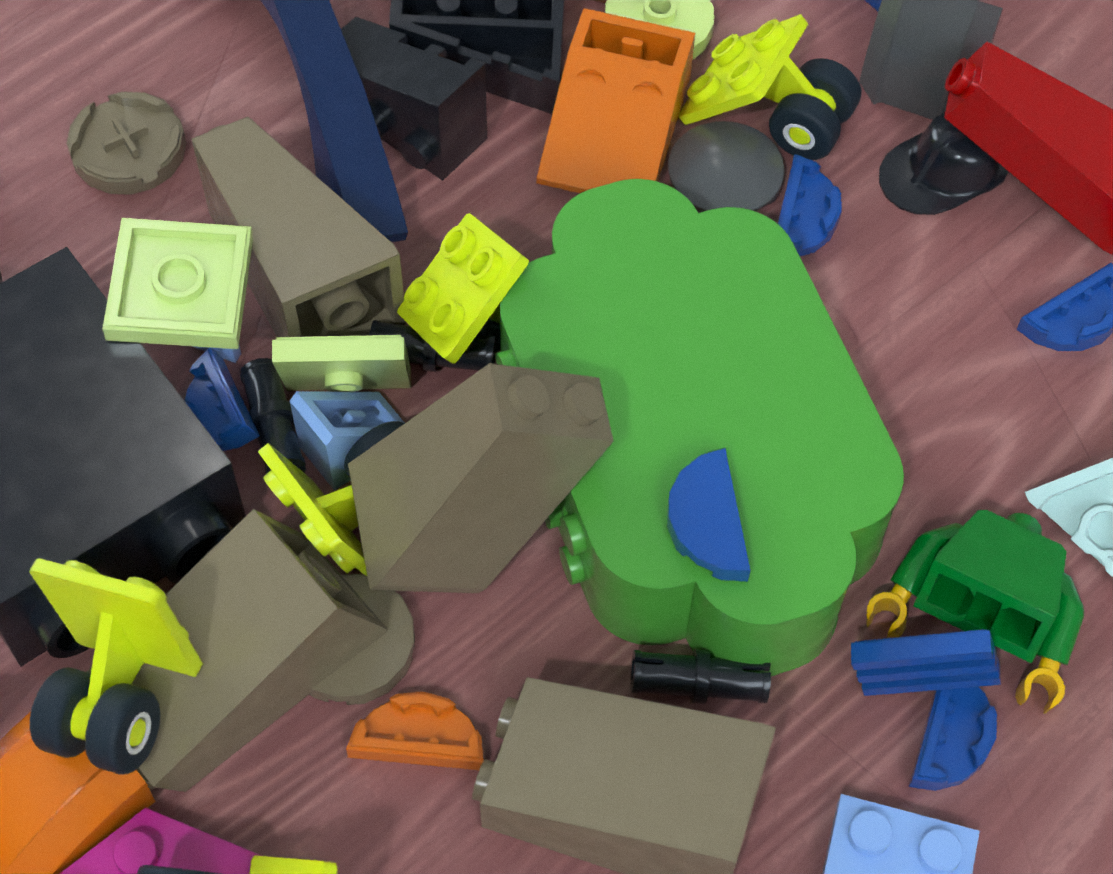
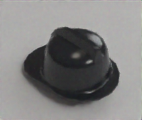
M944 112L935 117L924 132L900 143L886 154L879 167V185L885 197L899 209L913 214L936 215L952 210L998 187L1004 182L1009 171L946 120Z

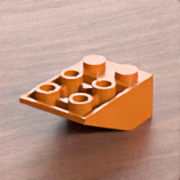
M583 8L568 50L536 183L582 193L595 187L628 179H647L658 182L691 77L695 32Z

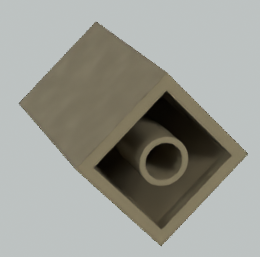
M245 117L228 125L217 126L209 132L191 139L208 211L214 223L252 227L253 243L247 283L277 337L370 335L373 320L397 325L406 324V321L397 314L399 306L404 301L400 254L395 245L251 118Z
M489 363L348 463L369 589L449 593H480L485 590L614 442L599 377Z
M253 509L166 594V601L179 624L189 633L188 639L203 665L196 677L143 663L131 685L147 689L156 696L160 707V725L150 754L136 770L150 789L157 787L181 792L188 791L308 696L314 686L388 631L385 625L330 561L311 544L304 534Z
M526 677L519 699L507 697L503 705L495 736L504 740L496 761L488 759L483 761L475 781L472 799L480 802L481 827L622 874H733L776 727L759 722Z

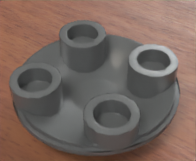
M717 121L694 127L677 140L669 155L668 173L674 189L686 196L698 213L723 207H737L756 211L765 205L775 202L779 197L784 177V163L776 145L762 132L741 123Z

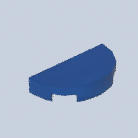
M794 154L778 224L789 235L801 257L816 252L831 240L839 224L842 205L840 189L833 186L831 180L820 172L821 166L815 161Z
M1112 262L1023 316L1016 330L1035 344L1056 351H1083L1102 344L1113 333Z
M209 348L193 363L189 370L195 377L187 389L184 401L222 451L237 449L260 435L223 358Z
M723 448L700 455L680 471L669 492L667 529L676 550L682 556L687 555L695 564L713 571V577L719 580L748 582L750 566L726 449Z
M980 687L935 690L909 787L937 791L961 785L981 769L996 741L997 713L995 707L989 704L986 694Z

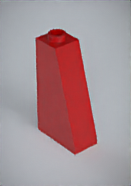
M988 41L968 59L961 58L949 72L945 83V89L949 94L944 118L1098 247L1113 255V109Z

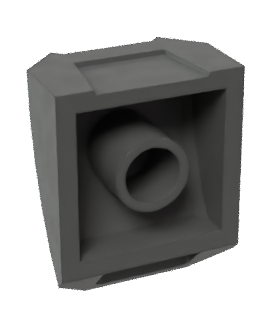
M882 0L859 80L873 104L881 102L932 120L944 113L949 94L945 89L949 72L961 58L968 59L987 41L991 44L993 43L1003 8L979 0Z

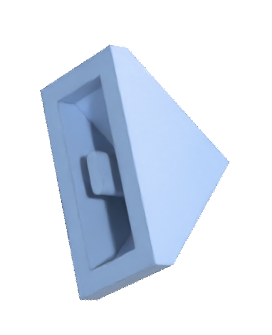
M296 391L290 400L299 447L334 491L351 480L345 472L344 461L349 450L359 438L371 429L386 422L399 421L405 423L380 392Z

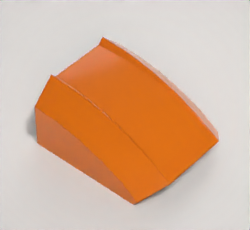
M30 711L0 740V874H60L144 808H149L156 802L147 783L137 770L129 774L120 775L95 767L88 759L86 749L79 755L70 758H64L40 750L31 738Z

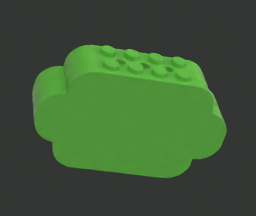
M647 179L617 181L578 194L563 206L555 219L552 230V254L529 262L500 302L501 352L496 353V363L499 365L599 377L614 442L544 521L548 529L558 527L565 546L559 548V554L566 578L570 585L580 583L587 603L600 624L615 636L628 642L640 645H663L686 638L693 652L694 649L709 650L710 657L747 664L770 663V671H743L771 672V676L801 667L814 660L827 647L835 631L838 614L849 586L862 578L872 568L878 558L886 529L903 487L904 473L898 451L792 240L779 224L761 213L737 207L716 208L698 213L691 201L681 192L664 183ZM723 448L726 449L750 566L748 582L719 580L713 577V571L695 564L687 555L682 556L676 550L667 529L669 492L680 471L700 455Z

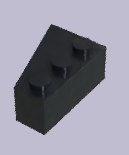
M391 0L389 28L406 34L409 41L407 45L421 50H425L431 44L443 47L448 55L446 59L465 65L471 58L482 61L486 65V92L553 114L562 74L565 0Z
M354 17L341 29L363 83L381 140L401 152L409 164L417 169H426L443 181L487 140L486 65L484 62L471 58L465 65L446 59L448 55L443 47L431 44L425 50L407 45L409 41L406 34L359 17Z

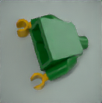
M978 510L964 525L954 522L926 531L918 536L890 579L895 584L892 590L876 594L870 599L867 606L866 626L869 627L874 616L878 612L890 611L898 619L891 625L887 638L900 637L906 627V603L913 595L917 597L913 607L963 631L990 630L994 646L1031 664L1035 656L1041 657L1038 668L1034 669L1019 682L1015 697L1017 703L1022 705L1026 702L1031 692L1032 683L1044 686L1049 695L1048 702L1043 711V714H1046L1059 704L1065 695V685L1058 671L1061 664L1068 666L1085 612L1072 577L1064 572L1067 551L1061 544L1042 536L1041 525L1034 517L1025 513H1014L1004 518L989 510Z

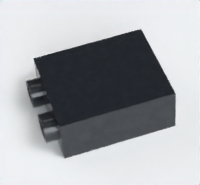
M68 247L59 250L0 283V636L20 667L46 651L52 657L67 658L90 649L76 642L29 571L37 558L62 565L69 560L78 561L92 567L101 575L122 581H127L129 577H138L154 584L167 577L170 582L177 584L246 517L231 461L141 343L105 340L103 323L107 299Z

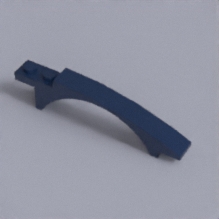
M260 0L278 27L294 65L307 112L316 176L389 241L398 242L406 240L408 229L394 178L363 83L330 1Z

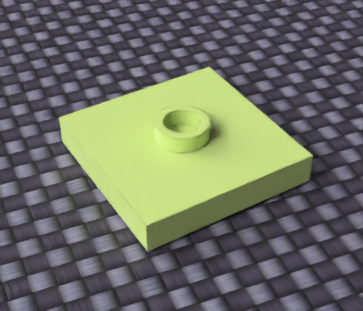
M122 218L103 323L105 340L238 349L253 243L252 227Z
M401 335L276 337V340H272V363L287 391L328 390L333 392H354L362 389L411 388V367L405 340Z

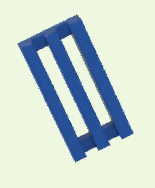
M987 629L862 640L851 643V665L854 670H857V679L859 683H862L864 696L1001 685L1000 663L991 632Z

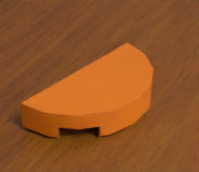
M424 691L400 693L389 697L390 702L373 709L365 719H360L355 724L346 747L347 757L354 759L480 770L483 763L482 738L478 730H475L471 720L456 708V704L450 699Z

